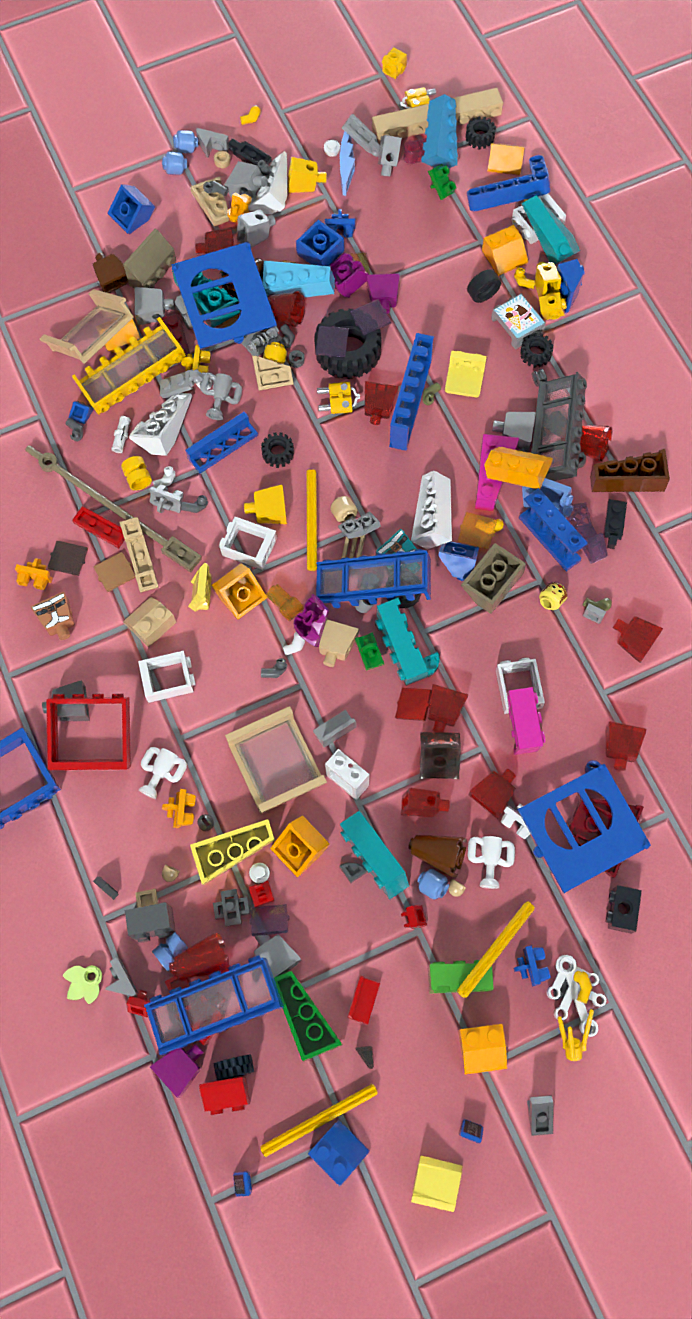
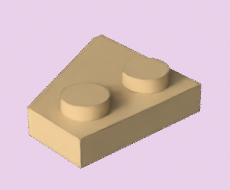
M252 356L258 390L293 384L290 366L258 356Z

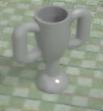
M209 372L204 374V381H201L200 390L206 395H212L215 399L213 408L206 412V416L213 420L223 419V413L220 410L222 401L225 400L233 405L238 404L240 401L242 386L239 383L232 382L233 379L230 376L221 373L215 376ZM209 378L214 381L213 390L207 389ZM230 388H236L233 399L228 395Z

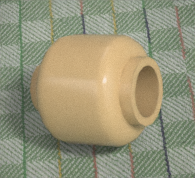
M341 496L333 501L331 512L338 522L343 523L352 516L356 517L357 507L350 497Z

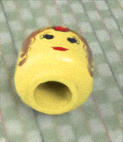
M551 582L540 592L539 599L545 609L557 610L567 600L568 595L562 584Z

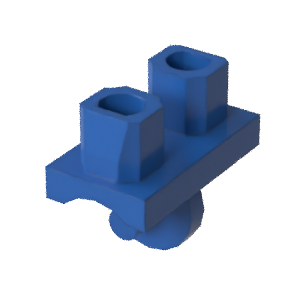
M338 209V214H332V219H325V225L337 232V229H344V237L348 238L353 237L355 219H349L348 214H342V209Z
M532 946L525 947L523 951L527 965H525L523 957L517 958L519 966L514 967V972H521L522 979L528 978V970L532 987L540 985L541 982L551 978L548 967L537 969L536 961L546 959L544 949L532 948Z

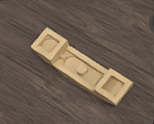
M138 517L120 522L140 593L159 588Z

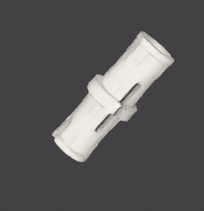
M126 416L119 418L117 430L114 432L115 439L111 450L116 453L123 452L125 440L128 439L129 434L127 432L131 419Z

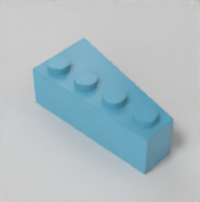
M264 260L263 286L269 302L334 294L335 278L331 268L328 266Z

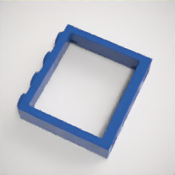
M23 727L0 741V757L25 743L48 784L0 813V829L7 822L19 819L25 811L37 808L43 800L53 798V795L61 790L29 734Z

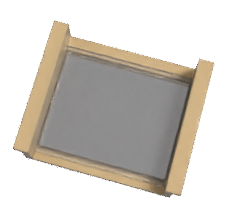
M93 289L88 294L96 304V307L61 340L44 334L39 338L40 341L47 343L53 352L57 351L77 358L85 364L134 318L124 303L127 301L124 297Z
M290 706L225 735L228 746L260 814L327 783L324 775L321 776L298 729Z

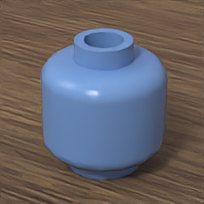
M179 130L173 136L174 148L181 153H193L195 147H198V138L195 137L191 130Z
M167 152L162 157V168L169 175H181L184 169H187V159L183 157L181 152Z
M430 869L427 872L423 871L418 878L419 891L433 900L443 898L448 891L447 877L434 869Z

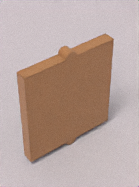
M123 552L93 566L99 576V582H102L107 592L136 578L131 568V563L127 561Z

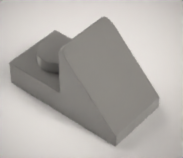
M200 128L196 129L198 143L207 158L212 149L228 152V135Z
M118 957L110 961L112 967L109 969L113 977L119 980L106 987L105 990L137 997L138 991L122 960Z

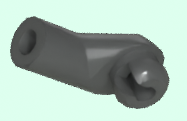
M216 181L205 182L203 185L204 191L209 194L218 192L226 196L229 192L227 187Z
M200 495L194 503L183 501L181 510L198 513L207 507V497Z
M279 658L276 660L273 668H261V678L280 677L287 669L286 660Z

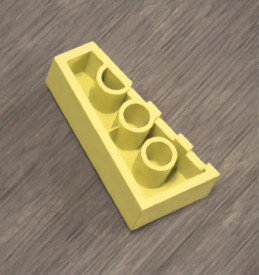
M267 819L191 844L201 883L203 885L207 884L275 841L269 820Z

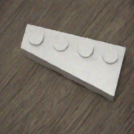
M436 471L422 475L411 542L427 550L452 541L451 481Z

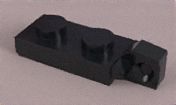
M232 138L228 142L229 150L246 163L258 166L260 160H264L268 165L272 161L271 156L246 141L240 143Z
M608 500L603 535L604 538H608L607 548L615 549L617 540L622 539L627 502Z

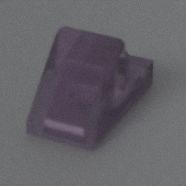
M591 523L576 529L588 542L582 549L591 564L608 557L603 533L597 534Z

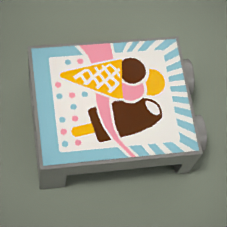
M522 294L511 297L504 304L497 305L492 311L491 320L493 322L498 320L511 336V345L514 349L521 347L524 338H528V335L532 334L534 336V333H537V336H539L540 333H544L545 321Z

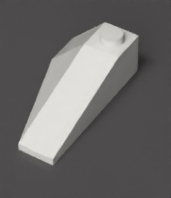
M285 151L273 159L269 166L271 173L266 176L267 185L259 187L258 193L251 197V204L248 205L249 211L262 210L264 214L272 215L277 211L280 212L285 207L287 198V153Z
M179 393L171 396L162 404V408L158 412H152L149 415L150 418L145 423L141 421L129 435V438L150 454L167 456L175 444L192 394Z

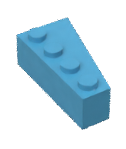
M444 94L429 101L427 114L429 124L425 128L427 139L423 143L425 153L421 158V162L434 168L443 164V166H447L449 169L458 165L455 99Z

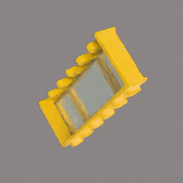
M160 317L157 318L160 324L158 328L153 331L150 327L144 328L143 331L146 336L138 341L134 336L129 339L131 346L125 350H122L120 346L116 347L114 351L117 355L109 361L105 356H102L100 358L102 365L97 369L93 370L91 366H87L85 371L88 375L78 380L75 374L72 375L98 415L106 412L111 406L121 402L127 395L136 392L139 387L151 382L154 377L166 372L169 367L179 363L186 357L182 347Z

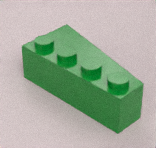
M292 971L274 978L284 1006L283 1011L303 1062L343 1045Z

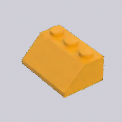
M498 447L490 451L484 466L487 478L540 489L553 458Z

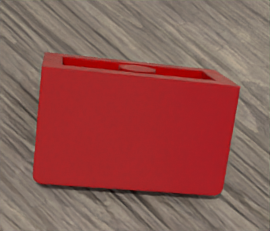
M360 975L348 1019L368 1025L380 983Z

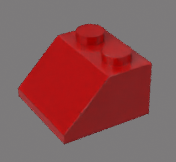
M246 1077L199 1084L204 1111H210L211 1115L224 1113L223 1109L232 1107V1112L245 1110L244 1105L250 1104Z

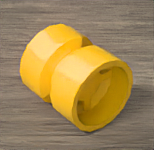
M133 456L124 460L121 464L131 490H142L151 484L152 479L142 457Z

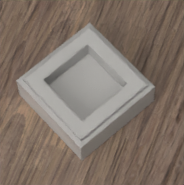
M589 603L583 616L600 624L606 611Z

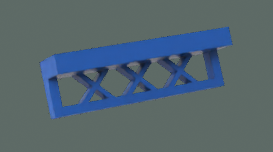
M242 412L186 449L187 458L199 474H201L258 436V432L249 423L248 415ZM245 428L251 431V434L248 436L240 435L241 431ZM236 439V444L232 446L226 445V441ZM215 448L222 449L219 455H211L212 450ZM200 458H207V462L201 467L196 463Z

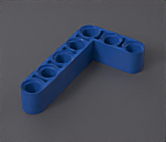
M536 155L529 159V175L468 190L469 209L471 211H479L530 199L536 195L548 194L551 189L544 157Z

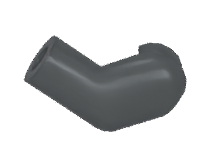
M260 160L258 167L263 176H268L271 173V169L264 160Z
M284 324L280 328L284 334L280 344L284 345V348H289L294 342L295 335L289 326Z
M68 418L66 425L72 429L71 439L80 441L83 438V426L74 419Z

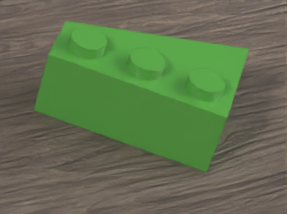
M475 960L474 964H466L465 961H453V964L432 962L428 967L429 994L456 993L457 989L480 960ZM492 966L472 992L494 990Z

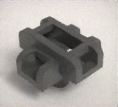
M237 889L221 891L222 902L213 903L215 919H224L226 927L242 924L241 916L250 914L248 898L238 899Z

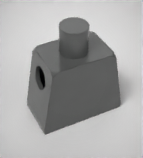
M82 680L52 690V697L53 694H65V697H72V694H84V697H87L86 686ZM42 702L44 714L47 713L46 702ZM57 704L58 721H90L88 704Z

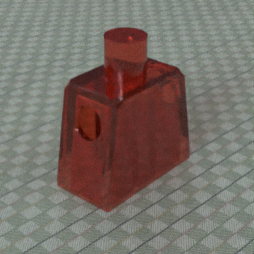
M232 228L206 232L205 242L195 243L196 254H208L234 246Z
M365 381V415L371 416V424L379 425L381 418H390L398 399L399 386Z
M636 616L632 618L629 624L618 619L613 626L615 630L621 633L617 643L639 663H641L663 630V628Z
M435 684L432 685L428 719L435 721L433 726L434 732L443 734L446 725L455 726L467 702L468 694Z
M611 721L608 722L605 728L606 757L615 759L614 769L624 771L626 770L627 762H634L637 759L647 729Z
M506 769L501 776L493 771L470 790L469 796L495 818L499 819L516 789L510 784L516 775L509 769Z
M409 788L402 795L401 815L434 817L439 811L448 812L450 801L440 799V792Z

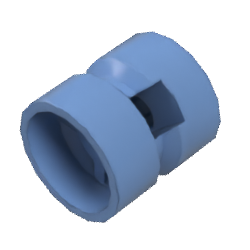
M176 932L166 939V944L161 943L152 950L153 954L168 972L178 964L177 960H183L192 953Z

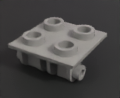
M275 326L245 335L241 344L252 356L259 357L264 353L266 345L271 344V342L279 343L283 339L278 334L279 330Z

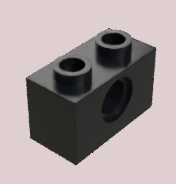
M619 885L610 890L608 902H611V908L607 910L605 922L608 923V929L631 934L637 931L642 890ZM619 904H623L626 906V914H622L619 912Z

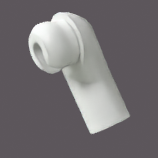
M297 632L294 633L292 644L283 647L285 656L302 650L305 640Z

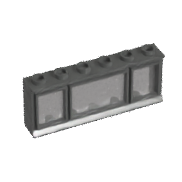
M578 372L574 375L547 382H539L531 453L553 458L545 477L552 481L577 477L578 459L581 451L582 420L584 419L585 389L587 388L586 379Z

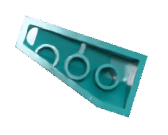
M537 195L521 203L550 263L556 265L581 251L573 234Z

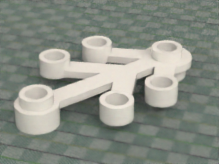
M562 955L556 960L558 974L553 985L547 989L546 993L550 999H558L561 995L560 988L566 978L568 988L560 1006L554 1010V1017L558 1018V1011L561 1009L564 1012L562 1020H565L568 1017L570 1004L574 1000L581 1020L579 1029L584 1035V1026L587 1022L588 1013L585 1004L577 1001L581 987L574 981L573 976L576 971L586 972L589 977L593 976L595 978L592 986H596L599 983V977L595 973H589L577 967L576 961L572 956ZM563 962L568 963L569 967L567 970L563 968ZM552 989H555L557 991V995L555 997H553L550 993ZM591 991L589 1000L597 1007L604 1006L606 1004V997L603 994ZM598 996L602 998L601 1004L596 1002ZM594 1020L591 1022L588 1037L595 1036L598 1032V1024Z

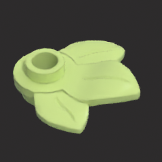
M74 966L63 974L66 980L72 982L68 990L67 999L78 1000L84 997L88 1004L97 999L100 992L98 984L102 980V971L98 967L88 966L83 968L81 966ZM91 973L96 975L94 980L89 979Z

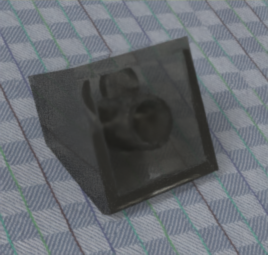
M420 732V778L459 779L460 733Z

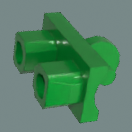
M443 164L428 171L433 182L430 188L436 189L440 200L455 193L454 190L457 188L455 182L449 180L447 175H449L450 171Z
M373 632L355 638L366 671L384 665Z

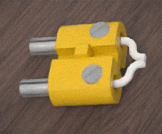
M423 87L405 91V97L400 105L409 109L429 104L430 99L428 96L436 95V89L426 90Z
M350 382L329 383V387L317 388V394L329 393L330 404L318 405L319 411L331 410V414L351 413L352 407L360 399V394L356 393L355 388L350 387ZM351 390L358 396L355 398L354 404H352Z

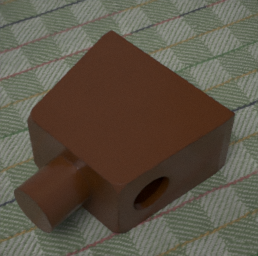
M98 253L95 256L96 262L93 263V268L102 292L110 293L129 284L124 265L115 254L105 256L104 253Z

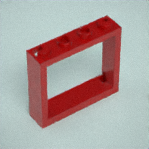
M123 693L112 694V697H104V694H92V697H84V694H72V697H65V694H53V697L46 699L48 770H127L131 767L129 697H124ZM57 704H122L123 759L58 760Z

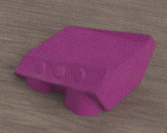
M343 253L328 266L331 268L335 278V289L344 297L350 298L351 294L367 282V275L369 274L365 271L362 263L354 261L350 254Z
M312 594L306 601L303 612L297 614L294 619V629L302 639L314 647H319L329 609L317 596Z

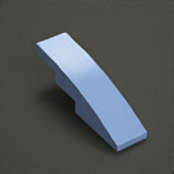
M345 131L340 149V182L344 196L348 192L355 172V158H353V144H351L352 137Z

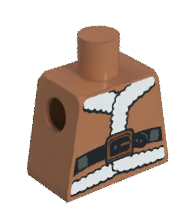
M64 592L30 606L50 636L57 634L60 640L70 637L68 628L73 627L75 623L69 600Z

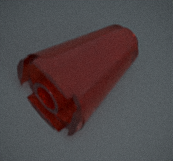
M301 291L267 295L275 320L293 327H298L297 324L301 325L305 313V306H302V301H305Z
M567 425L562 427L560 431L561 441H565ZM582 425L580 452L595 461L602 462L609 449V446H607L608 441L612 439V427Z
M212 934L172 957V962L169 963L171 975H175L176 978L208 976L218 971H221V974L229 971L228 954L225 955L223 948H225V944L220 934Z

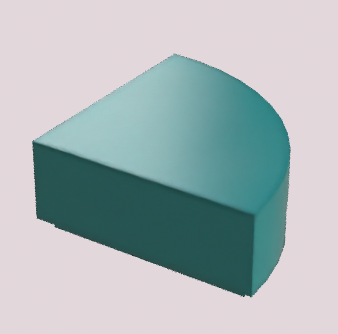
M438 652L423 658L428 670V678L438 669L440 659Z

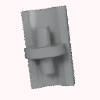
M159 484L156 488L153 486L150 488V503L157 506V512L163 513L165 509L177 513L181 512L182 491L176 490L172 494L162 484Z

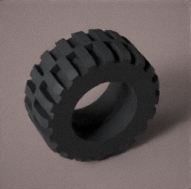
M349 308L345 311L344 309H339L336 313H330L329 317L325 316L316 327L314 335L315 355L318 363L321 364V368L324 371L328 370V374L332 376L337 375V378L341 379L343 377L353 379L354 376L359 378L363 376V373L368 374L371 371V367L374 368L378 364L381 356L382 337L377 322L372 320L370 315H364L363 311H354V309ZM342 337H354L359 339L363 345L354 351H342L334 347L333 343Z

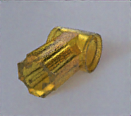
M278 584L273 585L266 594L267 598L279 608L280 613L288 621H291L304 609L297 598L291 597Z

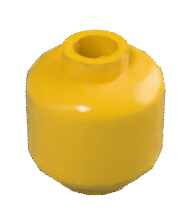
M271 342V344L266 345L263 358L285 364L287 350L284 348V345Z

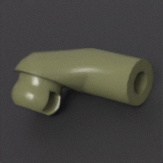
M587 597L583 603V606L586 608L590 603L604 611H608L612 606V601L609 598L595 602Z

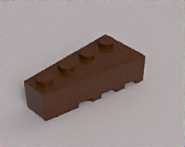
M661 449L657 453L652 454L651 452L643 453V456L639 457L629 456L621 461L616 459L594 464L590 476L592 492H665L670 480L666 450Z

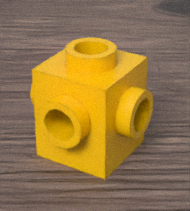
M393 47L382 59V72L396 79L406 68L407 54Z
M552 292L546 296L539 297L540 310L544 321L549 319L555 320L565 316L564 309L567 308L565 298L561 297L560 292Z

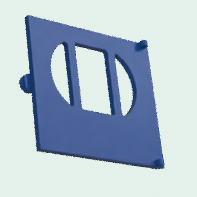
M249 242L171 264L200 349L232 339L235 343L241 344L245 335L277 326ZM218 269L229 275L191 287L194 278L204 270ZM232 282L239 304L200 315L193 294ZM241 310L238 320L226 328H213L203 322Z
M600 764L599 767L517 809L537 845L533 849L534 855L537 858L544 857L563 893L651 846L605 764ZM585 789L596 791L608 802L612 814L609 829L605 827ZM576 792L579 793L601 832L600 836L581 846L577 844L556 806L557 802ZM548 808L553 813L572 848L571 850L558 846L548 836L545 828V815Z

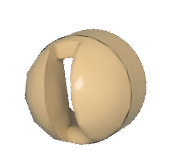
M165 865L162 870V878L167 882H172L177 878L180 871Z
M454 879L451 880L448 888L450 894L456 897L463 894L466 889L465 886Z

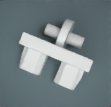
M519 804L517 809L523 807V805ZM508 805L504 810L505 814L501 823L510 828L515 820L522 825L516 833L523 839H526L530 835L527 826L519 812Z

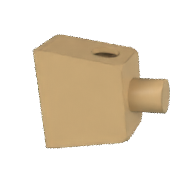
M326 620L319 644L320 654L326 655L323 664L334 667L336 659L345 661L355 644V638L359 636V629Z

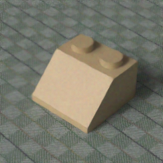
M150 597L127 617L123 623L149 648L176 623L174 615L161 602Z

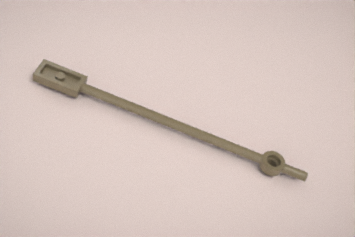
M30 445L26 447L25 451L38 459V463L43 471L57 472L123 519L135 518L59 466L54 454H42ZM140 522L142 532L163 546L161 552L190 573L202 560L201 555L172 536L168 541Z

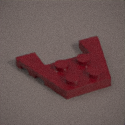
M580 798L568 827L579 846L601 835L587 807ZM590 798L605 827L609 829L612 814L606 800ZM628 805L636 820L639 821L644 807L641 805ZM622 862L604 872L611 878H615Z

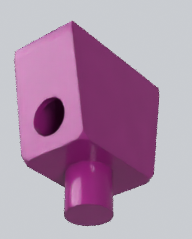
M400 273L367 275V290L373 308H380V313L383 315L389 314L390 308L397 305Z
M195 1043L187 1052L183 1048L172 1050L151 1065L150 1068L177 1098H180L200 1072L201 1067L195 1061L204 1052Z

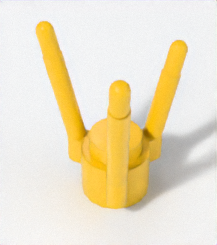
M592 1009L589 1011L582 1042L578 1038H573L572 1027L570 1026L568 1027L567 1040L562 1017L558 1016L557 1018L565 1056L570 1061L581 1060L583 1051L587 1050L586 1043L594 1013Z

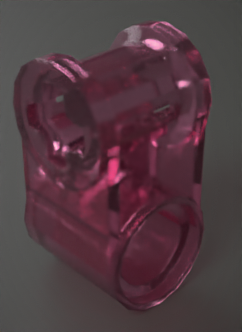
M427 138L410 140L405 143L403 160L406 163L414 164L421 162V158L425 153L423 143L426 142Z

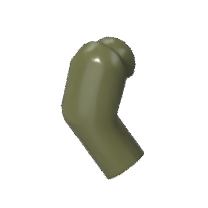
M438 382L423 391L422 401L425 405H431L434 402V394L441 390Z

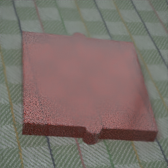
M402 688L399 701H397L398 706L395 718L426 721L428 708L431 706L429 703L432 690Z

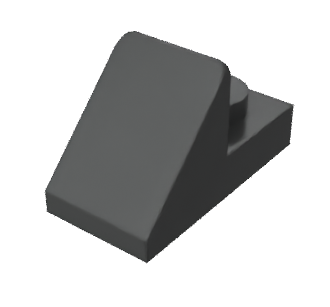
M552 1096L530 1097V1100L527 1101L531 1135L553 1134Z

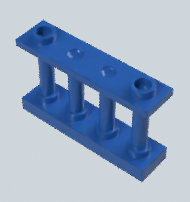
M538 488L524 498V501L530 508L520 514L519 519L567 572L581 561L582 558L576 552L585 547L588 542Z

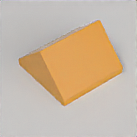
M491 143L488 172L520 175L524 146Z

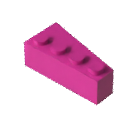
M483 434L475 509L493 511L504 483L503 481L487 478L484 464L490 451L498 447L517 450L519 438Z

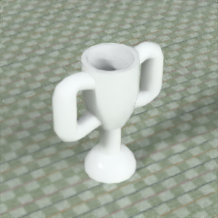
M150 747L141 760V767L146 771L153 772L154 775L148 786L140 787L139 791L156 799L157 792L155 788L160 779L165 777L170 782H178L187 768L186 761L167 749L161 748L160 750L156 747ZM155 753L157 757L154 765H148ZM180 764L174 776H172L170 772L174 765Z
M494 836L470 838L468 842V859L473 863L484 862L487 865L486 878L480 882V887L500 888L498 881L494 879V869L497 864L504 867L513 865L515 861V847L512 842L502 841V838ZM476 843L482 846V856L476 857ZM503 847H507L506 861L500 858Z

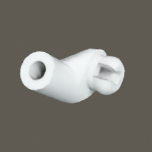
M165 467L163 478L153 481L155 488L159 484L171 485L175 478L173 467Z

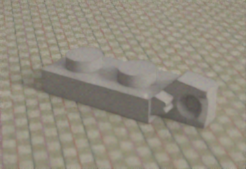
M351 114L342 126V129L364 150L378 157L380 145L376 139L377 136L354 114Z
M188 370L160 380V396L168 398L191 390L195 383L204 381V374L199 372V370Z

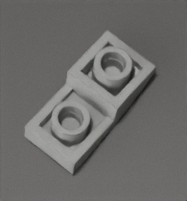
M370 511L357 520L352 516L338 525V528L348 539L360 537L381 527L380 522Z

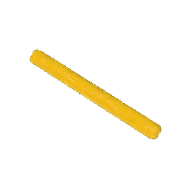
M309 469L306 471L307 570L316 571V470Z
M527 901L518 910L457 989L461 997L466 998L469 996L534 911V905Z
M371 1084L261 1145L262 1154L264 1157L269 1156L376 1096L378 1091L375 1085Z

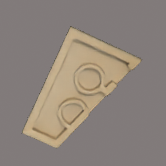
M219 176V177H216V178H213V179H211V180L205 181V182L216 181V182H218V183L221 184L220 176ZM205 182L191 186V193L214 226L229 221L227 204L222 194L218 192L206 193L203 188Z

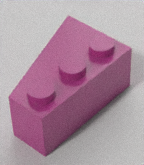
M533 687L509 690L507 702L509 718L512 721L513 727L511 734L515 738L516 749H513L514 755L537 752L545 743L544 731L540 730V723H542L540 711L537 712L536 704H538L537 693L533 691Z

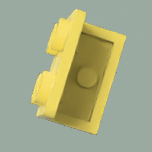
M451 351L445 392L479 397L487 356L464 353L463 351Z

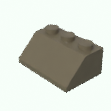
M154 229L123 264L129 286L134 289L135 287L154 288L157 281L163 278L165 272L172 267L171 264H174L176 261L173 247L157 229Z
M494 543L461 586L478 606L492 614L524 574L526 563Z

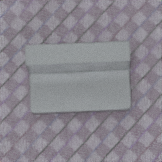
M344 710L314 729L313 733L323 748L356 728V720L352 719L348 712Z

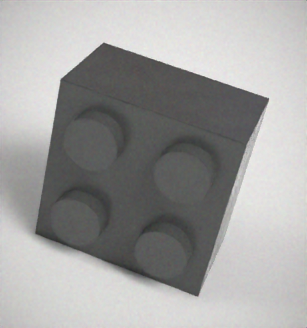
M166 902L125 910L128 936L138 940V943L148 942L150 937L158 936L159 939L168 938L171 933L176 932L173 910Z

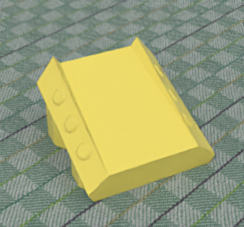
M206 563L199 568L191 580L193 584L192 600L188 607L195 612L198 610H208L210 605L212 578L211 573H209V566Z
M420 1156L411 1202L454 1212L463 1166L431 1157Z

